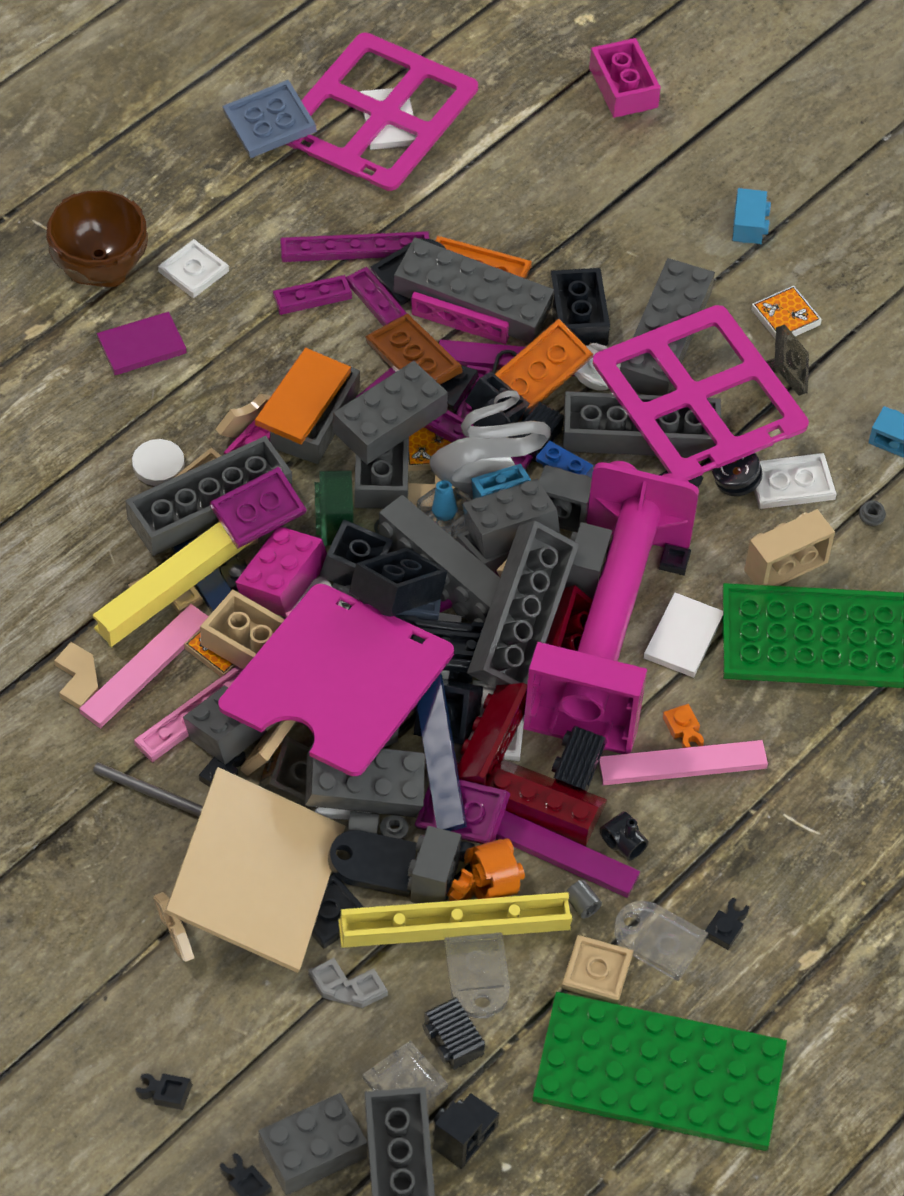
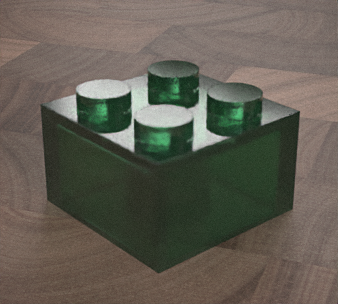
M351 470L319 471L320 482H314L316 535H321L324 546L332 545L343 520L353 523Z

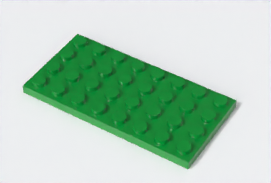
M723 583V679L904 688V592Z
M556 992L532 1101L768 1152L787 1040Z

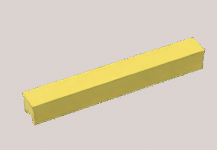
M219 521L94 613L93 618L98 622L94 627L95 631L108 642L110 647L114 646L252 542L237 549Z
M565 892L341 909V916L338 920L341 948L570 930L572 914H570L569 894Z

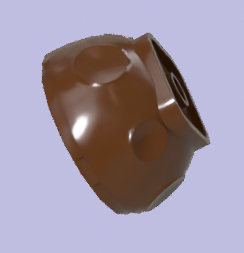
M106 190L85 191L73 194L62 200V203L55 208L47 223L49 253L55 264L63 269L72 281L78 284L101 287L118 286L124 282L126 276L134 268L147 248V224L142 209L125 196Z

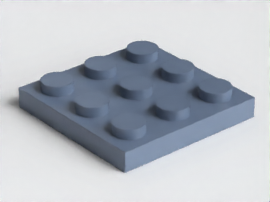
M289 80L222 106L224 114L250 158L317 132L316 124Z

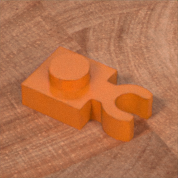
M689 703L663 712V720L673 739L682 737V748L691 747L689 742L697 743L698 747L703 746L704 739L698 733L700 724Z
M464 868L461 871L459 880L454 879L452 882V886L447 894L449 901L470 900L474 895V875Z

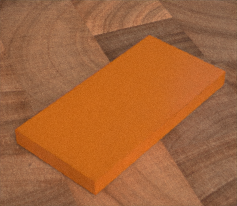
M437 236L435 240L441 243L447 250L525 279L531 269L532 261L440 236Z
M558 319L496 372L495 375L530 403L528 408H533L537 402L544 401L591 360L593 353Z
M305 347L256 417L255 425L302 445L350 375L351 367Z

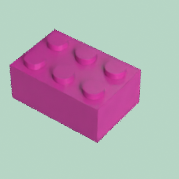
M636 38L591 48L589 69L613 118L658 108L661 87Z
M281 526L275 529L235 582L239 593L274 614L286 617V613L294 608L310 584L321 572L327 555L323 540Z

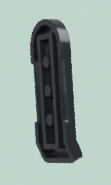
M394 615L453 645L454 655L443 669L444 671L468 672L484 623L472 622L471 624L420 619L412 615ZM414 634L411 637L412 640L423 644L425 641Z

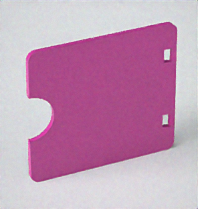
M316 584L310 588L218 701L219 710L224 715L261 733L276 722L285 720L301 722L310 728L315 738L313 747L309 752L310 757L347 775L359 776L368 768L452 659L454 647L450 642L395 616L382 615L373 606L364 604L326 584ZM341 600L352 607L348 610L338 604ZM414 634L425 641L423 644H420L411 639L412 635Z

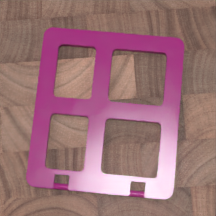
M360 33L301 101L310 116L325 99L332 98L369 114L368 120L343 148H339L312 135H307L285 145L304 151L309 156L353 176H359L384 190L393 191L403 183L478 92V82L474 78L375 35ZM366 52L374 53L410 69L382 101L340 83ZM426 78H431L456 89L430 121H424L400 110ZM386 125H393L417 136L390 169L383 168L360 157ZM305 140L312 143V145L307 147L301 144V142ZM367 168L375 173L371 176L363 172V170Z
M714 305L599 351L593 356L594 368L668 473L681 475L688 481L703 475V473L709 470L720 468L770 447L783 439L787 440L799 435L808 428L809 420L729 311L721 305ZM715 326L743 363L703 380L694 381L667 344ZM644 353H650L676 388V391L649 402H643L621 373L617 364ZM755 380L783 418L741 436H734L707 398L747 381ZM684 407L691 409L716 444V446L688 458L680 456L655 421L657 418ZM773 430H780L781 434L770 437L768 432ZM710 458L712 462L701 467L698 463L701 460Z

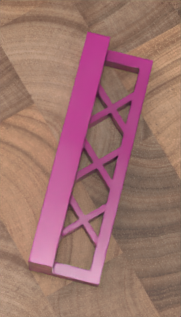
M414 292L411 297L412 315L505 345L510 337L508 336L509 322L421 293ZM491 326L499 328L501 331L495 330Z

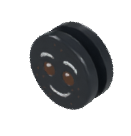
M756 453L720 468L712 469L718 489L726 495L735 497L744 496L754 491L759 486L763 475Z

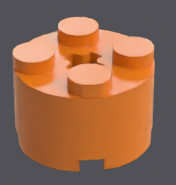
M498 839L468 848L465 851L464 862L465 864L470 863V873L474 875L473 879L475 880L474 895L477 899L509 897L519 892L520 880L525 878V872L521 863L516 862L510 839Z

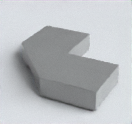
M335 958L308 970L311 980L322 998L364 1008L388 996V990L374 968L350 980L346 978Z

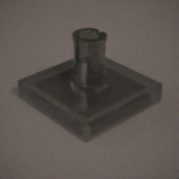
M785 324L776 327L775 358L765 361L774 373L781 374L798 396L808 393L809 353Z

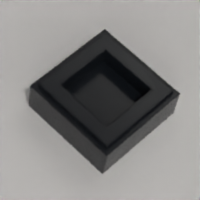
M665 544L659 570L685 576L691 549Z

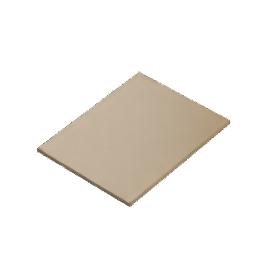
M218 767L164 913L298 973L331 874L328 864V853L335 838L344 833L345 825Z

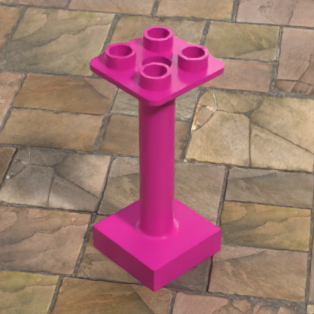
M624 461L601 462L594 466L587 524L610 529L613 536L578 651L537 642L529 668L523 729L563 739L567 730L572 731L573 726H577L605 737L607 743L604 750L620 754H631L639 726L647 669L618 662V658L651 546L665 547V544H670L686 549L690 547L699 489L694 484L689 483L683 476L674 473L659 476L639 471L633 465Z

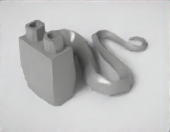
M517 391L502 392L496 396L493 405L479 408L469 413L461 424L463 434L468 437L448 444L430 457L431 471L440 480L449 481L453 487L459 489L466 502L473 500L471 478L514 466L515 464L511 457L524 456L541 449L550 437V427L545 422L525 421L486 427L471 426L479 419L504 411L516 404L520 399ZM511 396L510 399L497 403L499 399ZM530 434L522 438H507L509 436Z

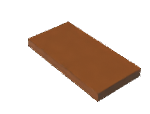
M408 313L365 336L367 344L395 372L415 361L439 385L463 372L462 366Z

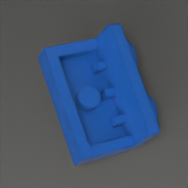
M551 441L536 456V461L542 464L543 467L545 465L559 467L565 471L579 475L583 474L592 478L593 465Z

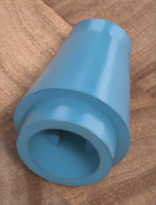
M442 480L436 484L432 512L437 519L448 521L455 517L458 506L451 482Z

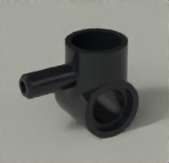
M624 811L599 829L604 842L611 849L619 850L628 861L637 858L649 844L646 837L639 831L637 820Z

